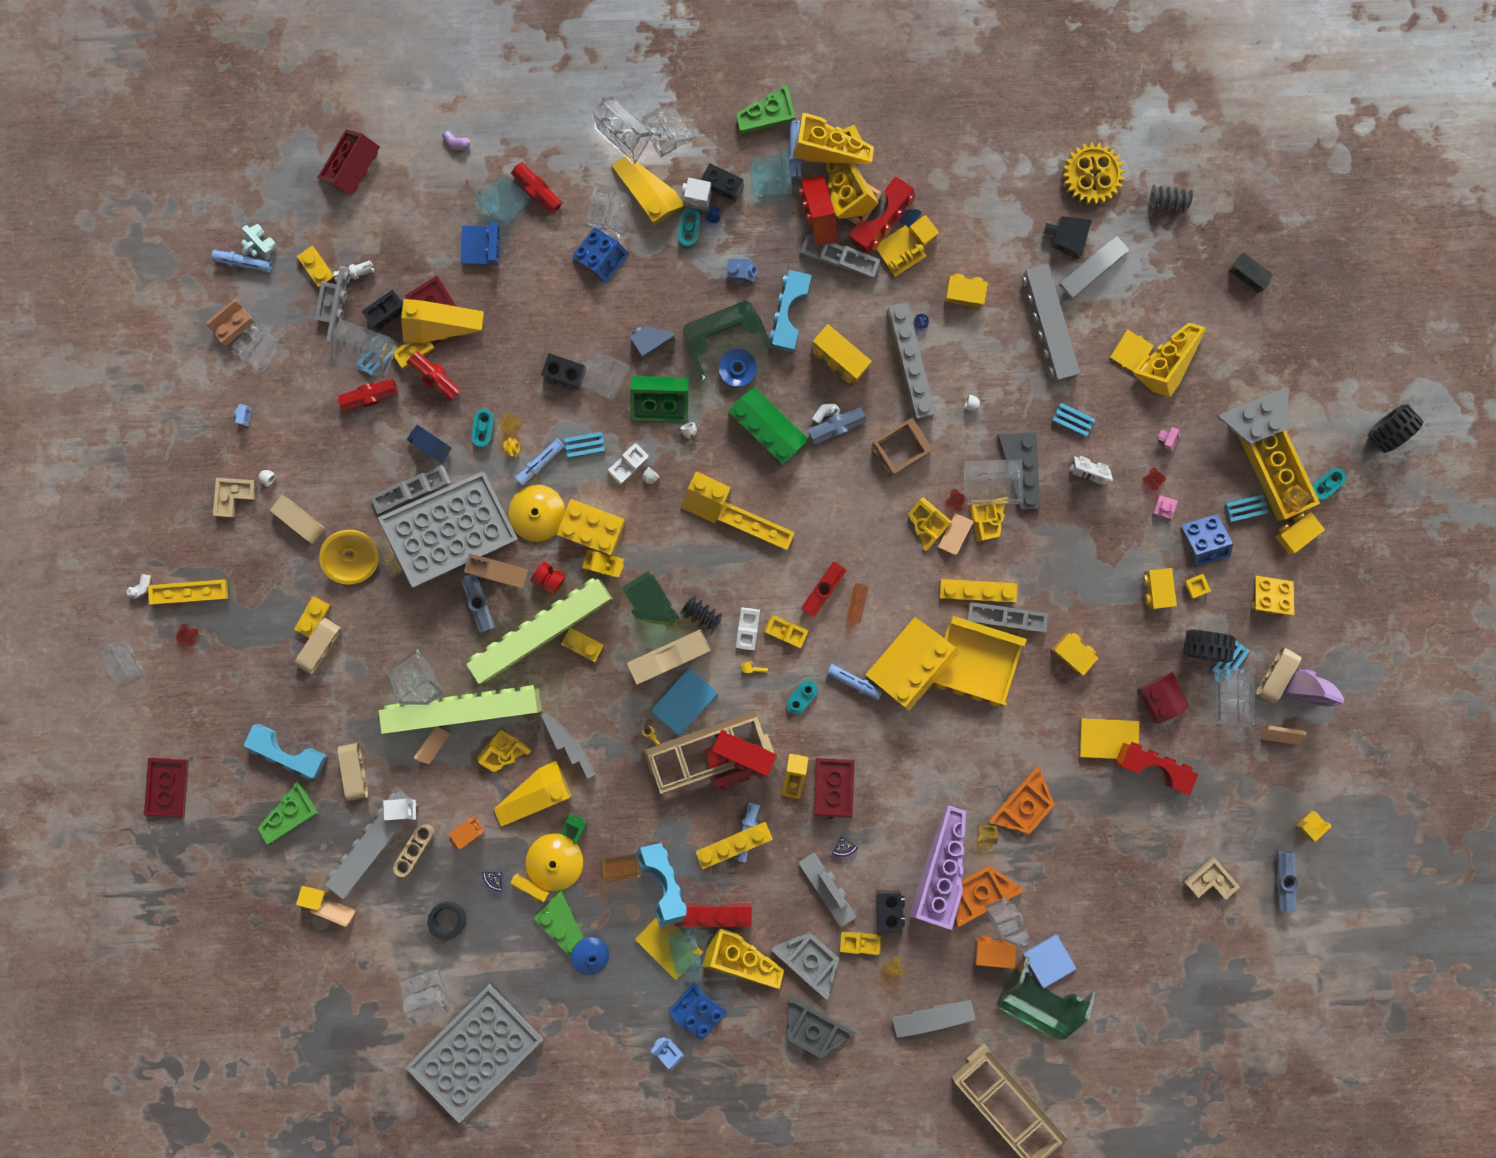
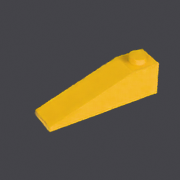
M802 113L792 157L810 162L872 163L873 146L855 136L850 137L846 135L839 127L834 128L826 123L827 120L821 117Z
M626 155L611 165L654 228L685 207L675 190L630 156Z
M826 162L830 180L828 187L831 190V201L835 214L839 219L864 216L879 204L855 164Z
M404 299L401 317L403 342L426 344L434 340H444L448 337L480 332L483 327L484 311Z
M1187 323L1173 334L1171 340L1166 344L1159 345L1157 351L1152 355L1145 356L1133 371V375L1152 392L1171 397L1179 386L1206 331V327Z
M554 761L536 770L494 808L501 827L572 796L558 762Z
M722 928L718 929L707 947L702 965L703 968L776 989H780L784 969L757 951V948L748 944L739 934Z

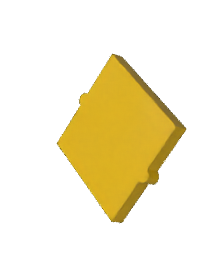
M1127 329L1111 354L1110 359L1120 364L1121 368L1125 367L1133 372L1141 360L1149 355L1154 345L1144 340L1142 336H1138Z

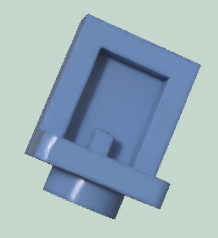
M728 259L726 278L755 282V276L757 275L756 263L749 259Z

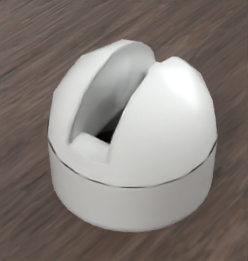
M969 394L964 409L969 411L976 410L980 405L979 399Z
M693 422L686 423L680 428L683 436L689 439L691 438L690 435L695 437L697 433L696 425Z
M650 467L643 473V479L647 484H653L660 478Z
M263 470L259 473L258 478L263 485L268 487L274 482L276 474L269 470Z

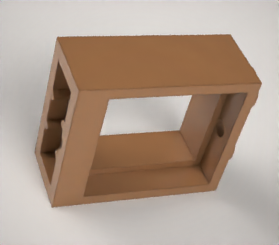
M913 417L872 443L874 446L872 451L877 458L881 457L884 462L882 467L887 474L891 473L892 476L933 450ZM907 428L921 452L894 468L880 444Z
M469 554L464 572L523 588L528 569Z

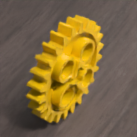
M1093 142L1090 143L1089 147L1083 144L1081 149L1077 147L1074 150L1075 153L1071 152L1069 154L1070 159L1065 160L1064 163L1068 166H1064L1062 170L1067 173H1064L1062 178L1067 180L1063 185L1070 186L1067 193L1073 191L1072 198L1079 196V203L1085 199L1086 205L1091 200L1093 205H1096L1098 200L1103 204L1105 198L1111 200L1112 195L1118 193L1117 189L1122 187V184L1119 182L1125 179L1123 176H1120L1125 172L1124 169H1120L1123 162H1117L1120 155L1114 157V149L1110 152L1107 151L1108 145L1102 149L1101 143H1098L1096 147H1094ZM1098 161L1105 162L1106 167H1101ZM1079 162L1086 163L1087 168H1081ZM1099 180H1106L1107 186L1101 185ZM1081 181H1086L1089 187H1083Z

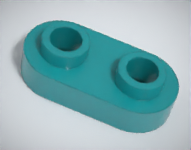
M694 208L685 209L681 215L678 240L684 247H692L697 242L700 214ZM693 217L694 221L689 222L687 219ZM686 235L691 236V239L689 241H686L684 239Z
M480 409L474 416L471 439L478 447H486L492 440L494 415L488 409ZM484 416H487L488 421L485 423L482 422V418ZM480 435H485L484 441L479 440Z
M1333 468L1315 481L1312 487L1318 500L1328 498L1346 481V474L1340 468ZM1332 475L1336 476L1335 482L1331 479ZM1318 487L1322 489L1321 494L1317 492Z
M804 680L791 694L786 702L789 712L800 714L813 700L818 692L817 685L813 681ZM806 686H810L812 688V691L810 693L805 692L804 689ZM794 701H798L800 703V706L798 708H794L792 706Z

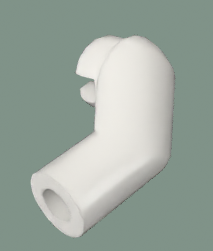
M833 403L823 404L819 407L812 420L820 424L825 416H835L839 414L840 409Z
M141 574L140 583L133 588L129 587L126 591L127 596L137 599L146 594L151 576Z

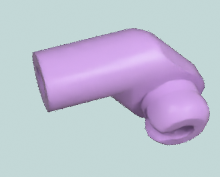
M446 131L442 135L452 150L463 151L470 147V140L466 137L455 138L450 131Z

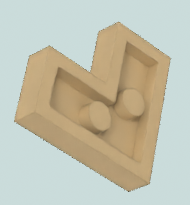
M216 478L213 516L234 518L236 499L255 500L257 481Z
M1214 857L1184 881L1198 898L1212 886L1225 900L1240 888Z

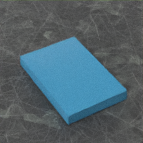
M689 667L651 711L680 736L717 695V692Z

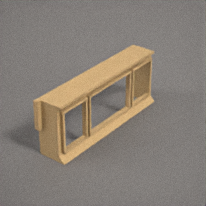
M756 711L645 749L646 752L644 754L651 775L654 774L660 794L665 795L737 769L734 767L735 763L729 762L690 776L681 747L719 734L721 729L734 736L733 728L754 721L763 748L774 753L768 734H763ZM675 749L685 778L663 785L654 756Z
M984 1043L967 1057L969 1062L952 1076L956 1085L1021 1158H1030V1156L1022 1149L1020 1144L1042 1124L1052 1134L1053 1138L1031 1158H1047L1063 1142L1068 1141L1065 1134L1057 1128ZM987 1061L1001 1078L977 1098L963 1081ZM1005 1083L1037 1117V1120L1016 1139L1007 1132L983 1104Z

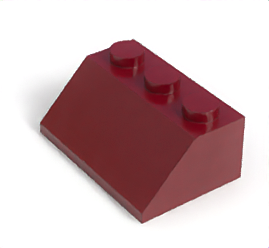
M345 129L317 178L337 190L352 196L357 191L362 177L367 174L370 163L377 157L380 146L362 133Z

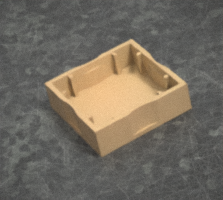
M697 630L627 662V665L637 685L708 653L711 649L702 630Z

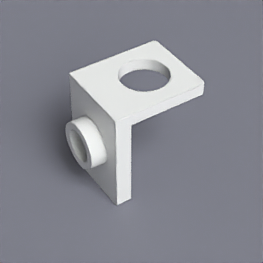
M407 798L382 801L383 820L406 818L416 820L415 800Z

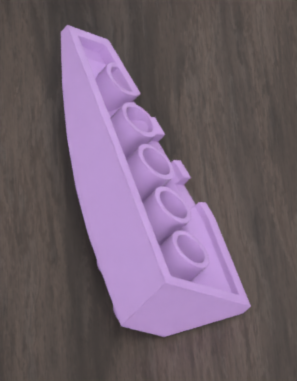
M1307 669L1295 671L1283 692L1318 706L1334 707L1343 704L1345 700L1334 684L1317 677L1316 672Z
M947 805L919 880L909 915L910 918L952 930L963 890L961 884L964 868L962 867L966 811Z

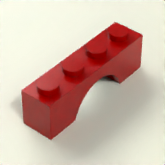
M897 176L894 177L884 190L886 200L888 201L885 213L874 221L860 220L849 234L851 243L868 255L872 250L877 249L882 237L889 234L894 222L900 220L905 208L911 206L915 200L914 188Z
M1132 741L1130 745L1123 743L1115 761L1116 765L1138 774L1148 766L1157 765L1164 773L1165 786L1187 795L1191 794L1199 775L1192 771L1193 767L1183 763L1181 766L1176 765V760L1167 756L1162 759L1158 757V752L1148 749L1147 752L1141 750L1142 746Z
M685 903L687 908L686 916L681 922L674 923V927H752V903H732L720 906Z

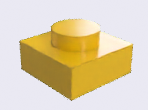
M1204 574L1184 581L1191 599L1211 591Z

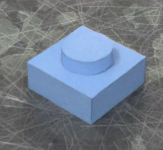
M239 404L234 413L235 423L249 426L252 408Z

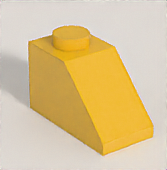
M789 754L781 796L800 799L806 777L808 757Z

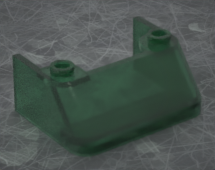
M748 301L740 302L687 323L684 326L683 336L701 380L705 379L698 356L707 352V337L742 324L747 333L755 334L760 332L768 354L772 352V345L763 322L752 303Z
M649 571L621 587L634 608L631 612L636 620L640 619L642 622L674 627L682 623L656 578Z
M1026 956L1013 969L999 995L997 1005L1002 1010L1058 1040H1064L1089 1020L1096 994L1092 992L1084 1000L1076 994L1066 995L1064 998L1057 996L1030 981L1032 973L1027 968L1030 957Z

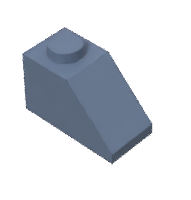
M639 327L632 332L630 339L642 358L645 359L673 341L675 335L670 331L651 327H644L642 329Z

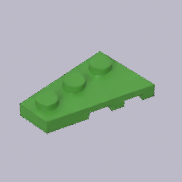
M787 84L783 85L777 92L768 94L760 102H755L736 113L740 134L796 120Z
M298 780L293 785L294 787L282 798L277 808L272 810L258 827L267 845H271L319 814L302 783Z
M560 891L533 917L571 958L574 946L584 939V936L572 915L563 892Z

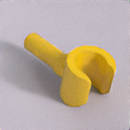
M751 662L741 663L743 673H768V668H752Z
M649 726L651 729V734L649 735L642 730L643 735L650 738L655 745L660 744L654 735L655 730L653 727Z

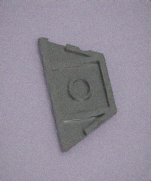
M789 996L787 1040L819 1058H823L832 1049H836L842 1042L855 1035L854 1030L795 997Z

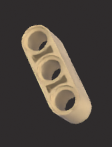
M281 495L269 509L312 544L325 530L320 523L284 495Z
M327 618L322 619L297 656L294 664L310 675L313 674L339 636L342 628Z
M1282 647L1261 681L1256 695L1273 705L1276 704L1300 664L1301 656Z
M354 743L339 746L338 758L346 800L353 801L367 798L368 787L360 744Z
M421 825L414 831L393 866V871L397 876L405 877L414 870L434 837L435 831L431 825ZM421 829L427 830V839L421 837ZM411 846L417 847V855H413L410 852ZM401 862L407 864V872L400 869Z

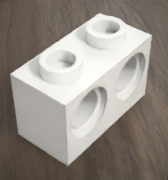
M688 178L687 184L684 183L682 187V200H685V206L708 211L712 194L711 182Z

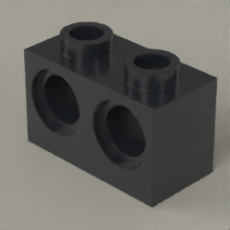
M711 163L708 164L701 179L702 181L711 182V191L735 203L744 186V179Z
M392 289L361 312L376 331H379L402 314L403 301Z
M548 353L541 375L545 378V382L554 385L558 382L563 384V388L574 391V388L580 389L587 368L583 364ZM552 366L559 367L557 374H550ZM570 372L577 373V378L573 381L568 380Z
M876 890L877 931L902 932V927H905V915H901V907H905V896H901L900 890ZM889 897L896 898V902L892 906L886 905V900ZM893 916L896 918V922L893 925L886 924L888 917Z

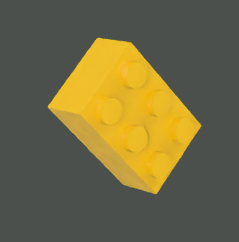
M829 324L824 327L812 342V353L818 359L823 358L827 361L826 365L835 372L837 370L842 374L841 378L848 384L852 383L855 385L871 365L872 361Z
M570 499L557 535L613 556L626 520Z

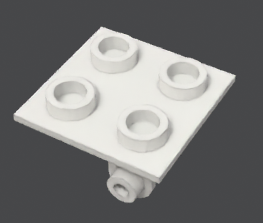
M1074 456L1075 465L1072 464L1070 467L1073 475L1079 477L1083 475V478L1086 479L1089 473L1088 480L1101 485L1102 483L1106 484L1108 480L1113 481L1111 471L1107 465L1102 463L1094 464L1086 457L1080 456L1077 458Z

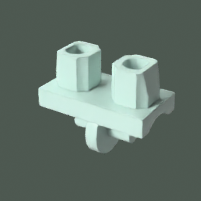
M258 224L250 228L247 225L242 228L244 240L241 241V244L244 246L242 253L244 255L252 254L253 257L259 254L264 260H269L270 253L276 248V243L270 237L263 242L259 239L264 235V231Z

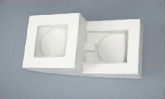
M635 443L607 472L621 485L646 461L649 455Z
M741 607L736 648L755 650L760 610Z

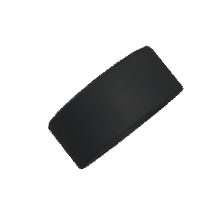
M445 901L439 903L428 915L427 924L429 931L433 936L441 940L455 938L466 925L465 911L455 902ZM449 909L456 913L458 925L453 931L444 932L437 927L436 916L441 910Z

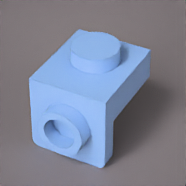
M664 1037L658 1039L650 1051L653 1055H657L669 1070H672L685 1056L671 1039Z

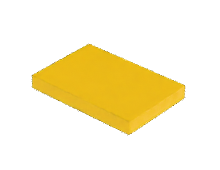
M1080 719L1079 757L1117 759L1123 743L1130 745L1132 741L1139 744V721Z
M657 917L635 938L675 980L703 953V950L679 927H674V924L660 927Z

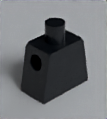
M1062 216L1058 220L1057 225L1046 223L1043 234L1053 236L1051 247L1079 259L1083 254L1092 220Z

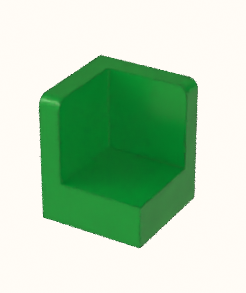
M570 813L561 835L569 837L573 840L574 844H577L588 821Z

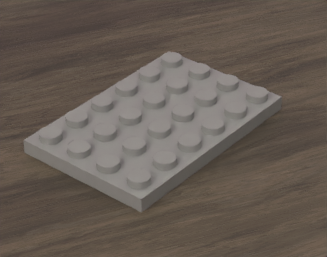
M484 471L377 518L411 588H415L465 565L469 554L482 557L518 540Z
M489 983L405 1068L460 1123L543 1041V1038Z

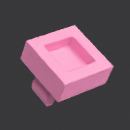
M1173 427L1170 433L1161 430L1158 435L1159 440L1165 442L1166 450L1173 452L1180 437V430Z
M1159 495L1152 514L1171 520L1173 519L1178 501Z

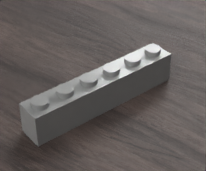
M1044 264L1026 269L1022 276V283L1024 287H1027L1029 293L1027 294V300L1029 305H1032L1034 311L1032 313L1033 321L1035 324H1038L1039 328L1037 332L1040 342H1043L1045 348L1043 349V355L1050 365L1048 367L1049 376L1054 379V382L1076 377L1080 374L1049 265Z
M908 302L890 306L887 314L913 418L915 421L933 417L936 413Z
M399 791L396 794L393 792L387 800L411 798L402 791ZM381 808L374 816L377 818L374 823H369L363 830L364 836L361 839H356L350 848L353 850L350 854H345L341 858L339 868L337 870L333 869L327 876L328 882L325 886L342 899L348 897L406 823L407 818L383 820V808Z

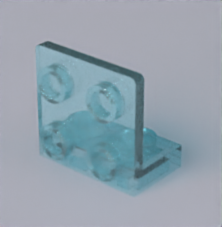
M789 149L781 150V156L751 158L754 196L791 194Z
M501 174L484 195L478 192L475 199L479 205L508 227L531 197Z
M690 929L668 934L676 974L693 970L694 975H698L699 969L702 968L700 953L695 951L697 949L696 935L691 934Z

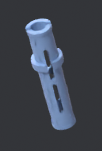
M796 120L789 122L790 156L788 162L790 163V179L794 180V177H796V180L802 179L803 160L792 157L800 121H797L796 124Z
M214 249L211 256L213 262L225 263L230 267L240 266L270 273L272 269V261L238 255L233 251L229 253Z
M556 438L532 462L529 461L527 463L528 466L515 477L522 485H525L535 474L538 475L540 473L539 470L565 446Z
M834 664L830 666L826 674L858 690V693L861 695L864 693L876 701L879 700L883 692L882 689L869 684L868 680H862Z
M748 803L745 819L742 820V831L757 825L756 820L760 805ZM748 851L736 855L734 859L746 862Z

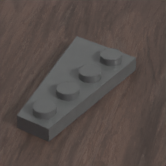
M1037 433L998 434L997 436L1001 443L1002 453L1007 463L1008 473L1013 483L1019 509H1040Z

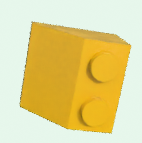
M696 471L680 508L715 524L731 491V487Z

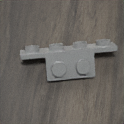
M340 266L337 284L321 281L315 319L329 322L326 339L328 343H336L340 336L339 322L343 319L344 312L342 306L347 298V291L345 289L351 276L348 267Z
M813 852L799 861V865L839 926L842 927L856 918L854 911L846 901L847 894L842 887L838 889L834 883L837 881L831 871L827 872L817 855Z

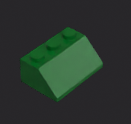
M632 376L630 385L631 420L688 422L689 378Z

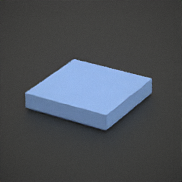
M1057 934L1023 953L1043 988L1077 969Z

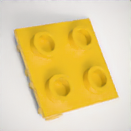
M906 225L882 240L876 249L895 277L927 257L923 251L925 250L924 246L921 243L918 244Z
M1255 576V601L1252 602L1251 608L1257 612L1265 611L1266 613L1283 614V616H1294L1293 581Z

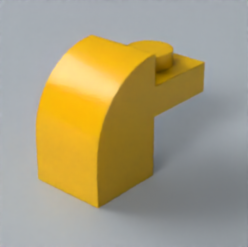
M587 550L582 568L619 578L624 568V559Z

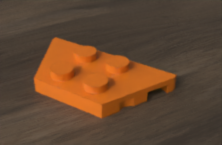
M1035 766L990 817L988 821L991 824L1030 834L1055 806L1039 766Z
M987 865L962 879L961 886H963L956 913V923L960 927L1024 892V890L993 867Z

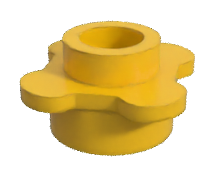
M508 438L503 445L504 453L507 456H514L516 458L520 451L519 443L516 439Z

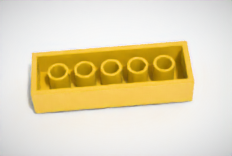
M1286 430L1249 445L1237 434L1277 521L1285 520L1320 504Z

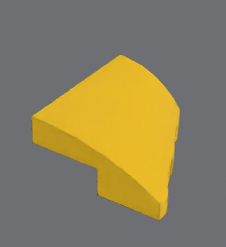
M1008 496L969 504L971 518L974 521L973 528L976 542L1000 537L1001 522L1004 520L1005 514L1003 512L1005 503L1008 502Z
M924 497L908 513L910 520L915 525L917 535L920 536L925 551L933 545L952 523L951 520Z
M499 727L479 753L477 760L482 766L492 772H496L502 769L504 765L515 762V759L526 753L528 755L531 750L517 738Z

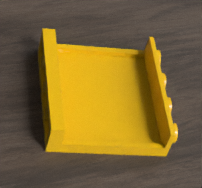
M951 616L944 639L956 647L959 653L934 681V687L945 690L946 687L952 688V693L961 696L964 693L971 694V699L982 702V699L990 701V705L999 708L1001 704L1007 705L1005 701L1022 647H1025L1027 639Z

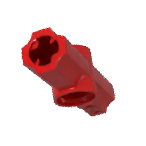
M523 162L513 168L511 175L524 187V190L533 200L538 201L551 215L560 209L563 204L562 201L549 189V186L541 177L536 176Z
M418 351L406 361L408 365L421 375V381L426 387L435 388L448 401H451L460 391L445 376L446 372L441 365L432 364Z
M393 378L375 384L368 383L357 387V390L339 395L338 402L343 412L361 406L369 407L379 403L380 400L398 395V388Z
M833 561L801 609L810 616L815 617L847 570ZM821 584H826L829 587V592L826 595L819 593L818 588Z

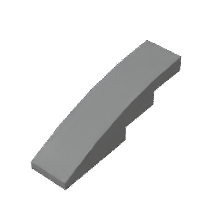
M808 234L805 236L800 250L802 255L874 278L880 259L848 246L843 247L835 243L815 246L813 236Z
M1116 236L1064 279L1059 286L1072 299L1125 255L1129 249Z
M438 466L426 473H421L411 479L401 481L370 498L377 514H381L431 493L451 482L444 466Z
M970 602L968 621L1047 633L1049 613Z
M547 712L542 714L541 716L556 749L564 747L572 764L579 761L587 779L596 775L586 754L569 732Z
M971 1000L936 1005L930 1009L914 1011L912 1014L895 1016L892 1021L896 1036L900 1038L973 1021L976 1018Z

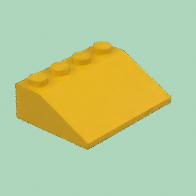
M914 617L865 675L906 710L910 711L959 652L956 647Z

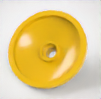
M531 485L521 489L513 497L509 505L508 517L513 530L520 537L532 542H543L557 534L566 509L563 500L553 489L543 485ZM533 509H538L539 511L536 516L532 515Z
M342 530L332 534L324 541L319 553L320 566L326 576L337 583L346 585L357 584L368 579L376 570L379 561L378 549L374 541L366 534L356 530ZM347 550H351V551H352L351 554H346L345 552H346Z
M558 833L544 835L530 846L525 861L526 871L531 881L543 890L551 892L565 890L571 887L582 873L583 855L578 844H574L573 840L567 836ZM551 861L556 862L555 868L550 866Z

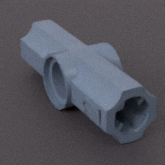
M858 407L847 413L837 414L827 419L826 422L808 429L813 444L816 445L829 438L839 437L849 432L850 429L866 423L867 420L861 407Z
M471 574L461 578L468 599V606L472 610L479 632L482 633L496 628L488 606V600L484 595L478 576ZM477 598H481L483 604L477 609L474 606V601Z
M1277 852L1275 884L1277 885L1278 911H1296L1298 879L1296 878L1295 852ZM1289 877V884L1284 886V879Z

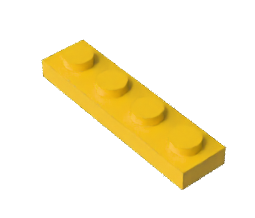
M724 502L717 518L721 522L785 550H788L795 534L793 531L727 502Z
M227 580L148 585L149 605L228 599Z
M940 579L939 598L1017 603V583Z
M763 822L695 852L701 868L706 869L773 839L766 822Z

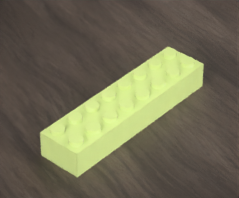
M590 579L583 584L585 588L573 590L567 595L568 599L556 601L551 605V610L539 612L535 615L536 619L534 621L522 623L518 626L520 630L517 632L511 631L502 637L503 641L500 643L493 642L486 647V652H478L470 657V662L466 665L479 684L486 683L614 600L603 582L599 579Z
M534 685L519 687L520 691H515V688L502 689L499 694H496V690L481 692V696H477L476 693L461 695L462 699H458L457 696L443 697L441 702H439L438 698L423 700V704H420L419 701L403 703L404 707H401L400 703L385 705L383 710H379L381 733L537 713L542 711L539 688L534 689Z

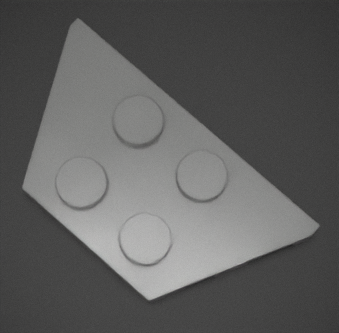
M1286 387L1217 417L1220 421H1224L1231 427L1230 429L1235 434H1239L1248 445L1287 429L1289 388Z
M811 932L771 948L772 952L826 1000L829 998L839 957Z

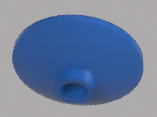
M744 349L729 350L720 359V376L724 382L731 386H745L756 375V361L753 355ZM735 366H740V367H741V371H740V372H736V371L734 370V367H735Z
M596 937L580 940L574 946L571 953V963L574 969L582 975L599 973L604 969L609 960L607 945ZM591 956H595L593 961H589Z

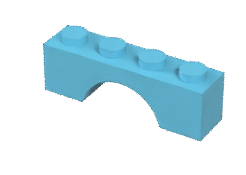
M789 270L788 275H784L782 286L785 287L784 294L780 293L778 305H781L780 312L775 313L773 321L777 325L775 331L771 330L769 341L772 342V348L794 353L799 331L790 323L788 310L795 301L807 298L812 275Z
M254 724L243 745L249 748L248 752L255 755L260 753L266 756L265 759L272 763L279 762L283 764L284 769L292 772L296 770L301 773V777L309 780L319 776L328 757L312 748L305 749L297 756L286 754L277 744L276 731L261 724Z
M662 843L641 847L636 854L641 873L655 877L663 890L662 900L654 908L659 926L663 927L681 922L686 916L687 908L681 900L680 888L675 883L674 870L669 866L667 850L663 848Z

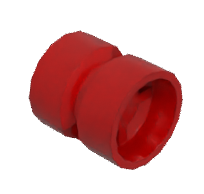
M543 561L534 572L530 581L538 587L543 586L544 591L554 596L565 581L566 575L559 570L553 571V566Z

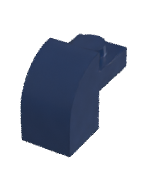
M419 425L415 426L407 438L408 442L441 464L452 449V447Z

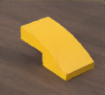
M772 614L764 629L765 633L799 648L802 647L808 634V630Z
M841 932L840 952L880 955L882 935Z

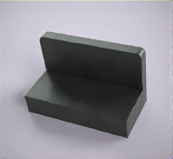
M1242 253L1229 269L1232 274L1258 293L1266 289L1269 285L1268 281L1273 276L1271 272L1245 253Z

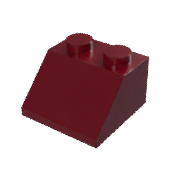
M1173 672L1138 688L1154 723L1161 724L1179 715L1189 707Z

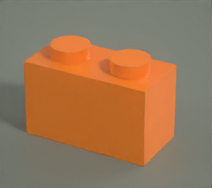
M472 816L448 834L450 836L449 841L455 848L458 847L460 850L485 831L477 819Z
M981 936V939L975 938L973 961L976 965L1015 969L1017 945L1012 939L1001 937L1000 940H992L993 937Z

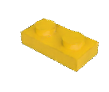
M314 246L309 247L297 256L319 288L321 287V281L330 283L335 279V276Z
M431 341L426 344L405 343L394 350L392 354L404 370L410 366L406 361L416 351L425 356L433 351L435 347Z
M313 596L294 630L310 638L318 624L325 618L331 605Z
M569 628L561 645L596 662L604 647L603 644L573 628Z
M517 873L510 882L514 885L513 888L515 890L529 893L530 898L537 902H544L550 893Z

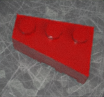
M820 175L801 179L802 188H799V195L801 200L804 199L802 201L804 212H807V222L811 226L815 246L838 242L835 211L824 176Z
M721 729L712 749V752L717 756L716 759L726 764L728 761L735 763L734 767L745 771L747 768L753 771L752 775L763 779L764 776L769 778L777 759V754L744 741L740 737L726 733L727 731Z

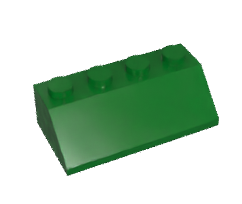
M753 387L728 410V414L782 467L809 440L756 387Z

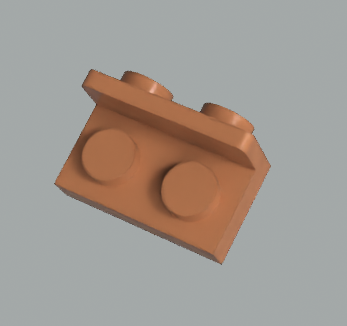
M234 299L205 324L226 347L254 323V320L246 309Z

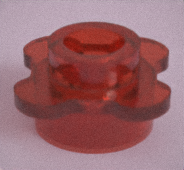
M1151 468L1149 474L1143 477V483L1148 484L1153 491L1158 490L1159 485L1166 480L1165 475H1162L1156 468Z
M952 489L950 491L951 495L945 500V504L952 506L956 511H961L963 509L962 505L968 500L966 494L958 492L957 489Z
M182 624L177 632L176 640L186 643L187 646H192L195 636L198 635V629H192L187 624Z

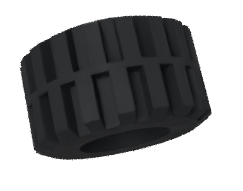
M1409 404L1401 405L1379 420L1371 428L1368 436L1383 453L1395 450L1413 437L1421 429L1424 421Z
M1187 630L1183 654L1197 659L1229 663L1233 661L1236 638L1232 635L1217 632Z

